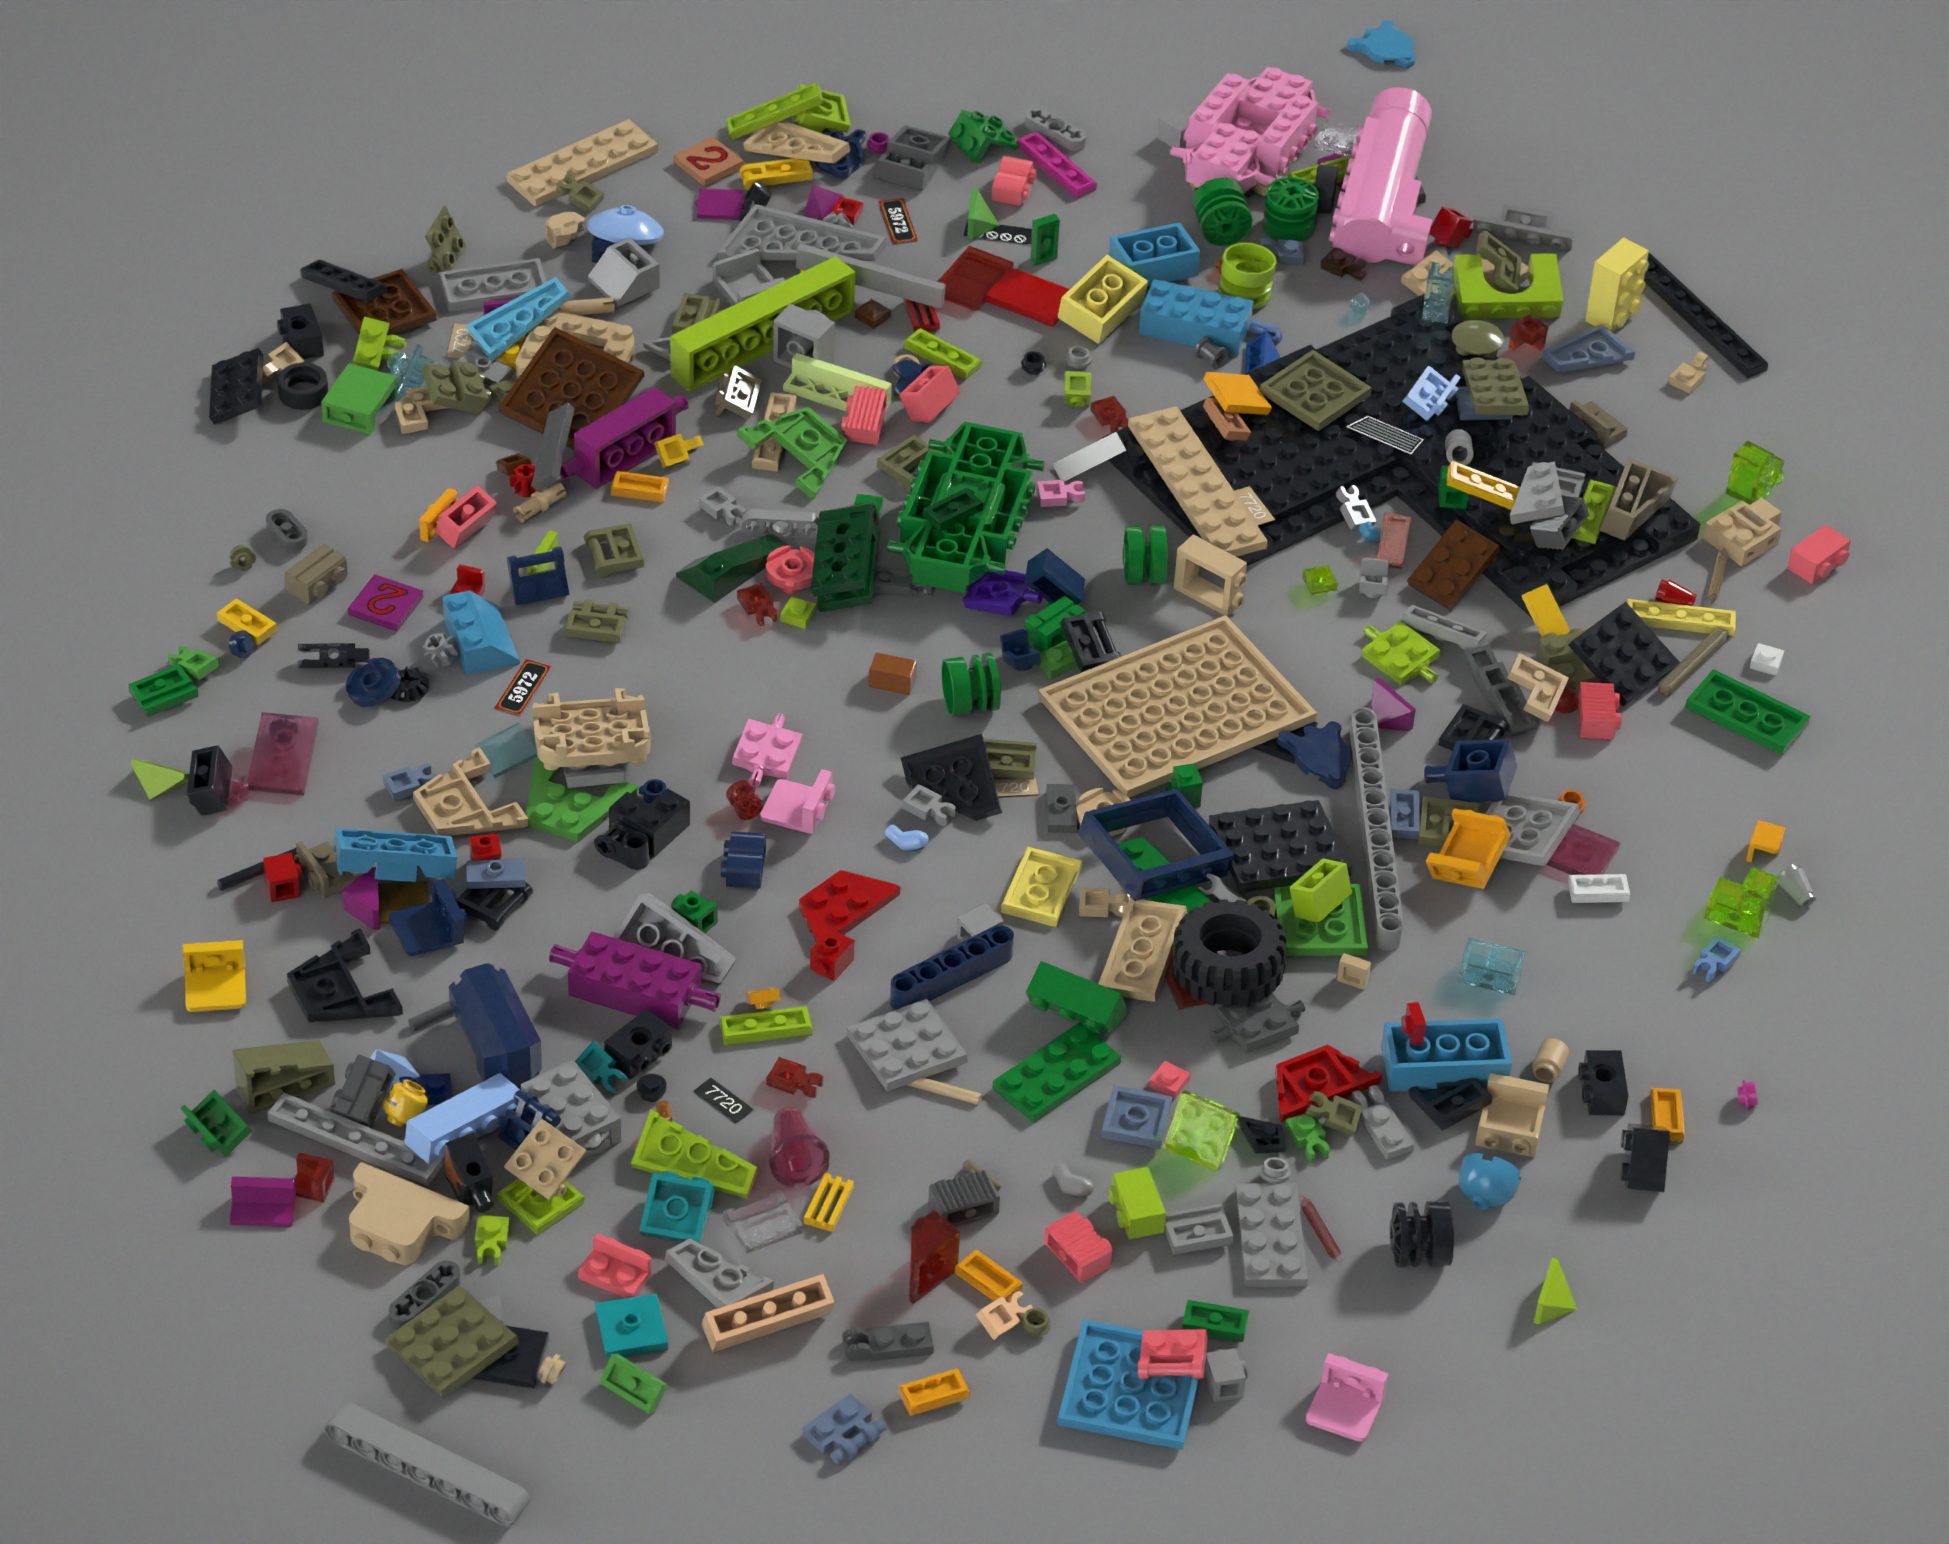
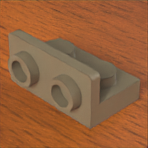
M734 365L728 374L724 373L720 378L718 387L721 389L717 392L713 404L716 405L714 415L719 417L726 408L748 420L753 414L762 379Z
M1576 400L1570 403L1569 410L1596 433L1595 442L1603 449L1627 436L1628 428L1593 401L1584 405Z
M302 841L296 843L297 854L294 855L295 863H300L302 871L304 870L308 875L312 888L318 889L324 898L343 891V889L355 881V876L352 872L342 871V875H339L336 863L337 853L333 852V847L328 841L310 849H307Z

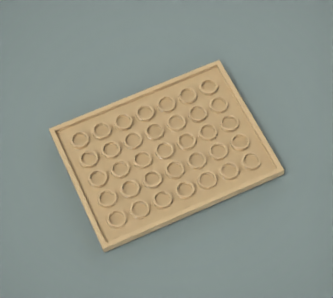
M1226 615L1038 690V699L1116 788L1128 796V798L1167 783L1169 779H1172L1174 766L1195 763L1198 770L1278 737L1281 731L1291 732L1317 720V712Z

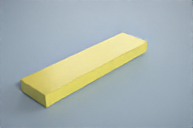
M1627 599L1629 606L1648 627L1707 634L1720 627L1722 630L1727 631L1728 636L1734 637L1736 611Z

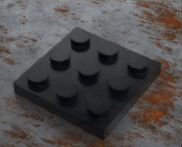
M1626 601L1573 639L1568 645L1601 683L1614 684V692L1619 694V703L1623 707L1671 672L1680 663Z

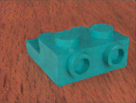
M663 1171L661 1174L652 1173L639 1229L640 1235L684 1242L690 1238L701 1244L706 1220H709L715 1194L713 1183H709V1180L702 1177H692L691 1180L679 1178L678 1174L669 1171Z

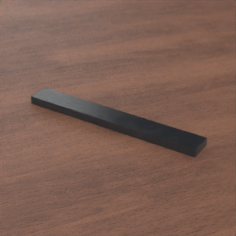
M1649 252L1647 259L1649 266L1645 272L1644 282L1746 378L1767 371L1769 363Z

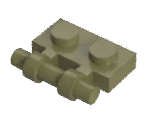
M594 600L574 601L566 624L565 636L620 643L625 627V618H628L629 608L620 607L618 603L604 605L596 604Z

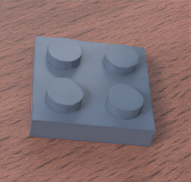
M1113 1085L1101 1138L1161 1149L1173 1096Z

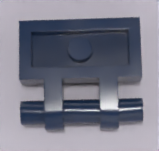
M518 1090L513 1097L518 1103L516 1110H506L497 1137L517 1150L541 1118L553 1127H556L560 1124L561 1117L556 1114L555 1109L551 1106L539 1103L538 1098L532 1093ZM531 1112L535 1114L533 1121L529 1119Z

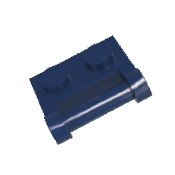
M561 546L552 548V551L518 558L516 555L507 557L515 605L570 595L564 565V553ZM554 562L555 569L519 575V568Z

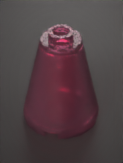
M795 1107L782 1108L775 1114L773 1119L769 1156L771 1173L779 1183L788 1187H794V1184L804 1183V1186L815 1183L828 1171L830 1165L829 1149L799 1109Z

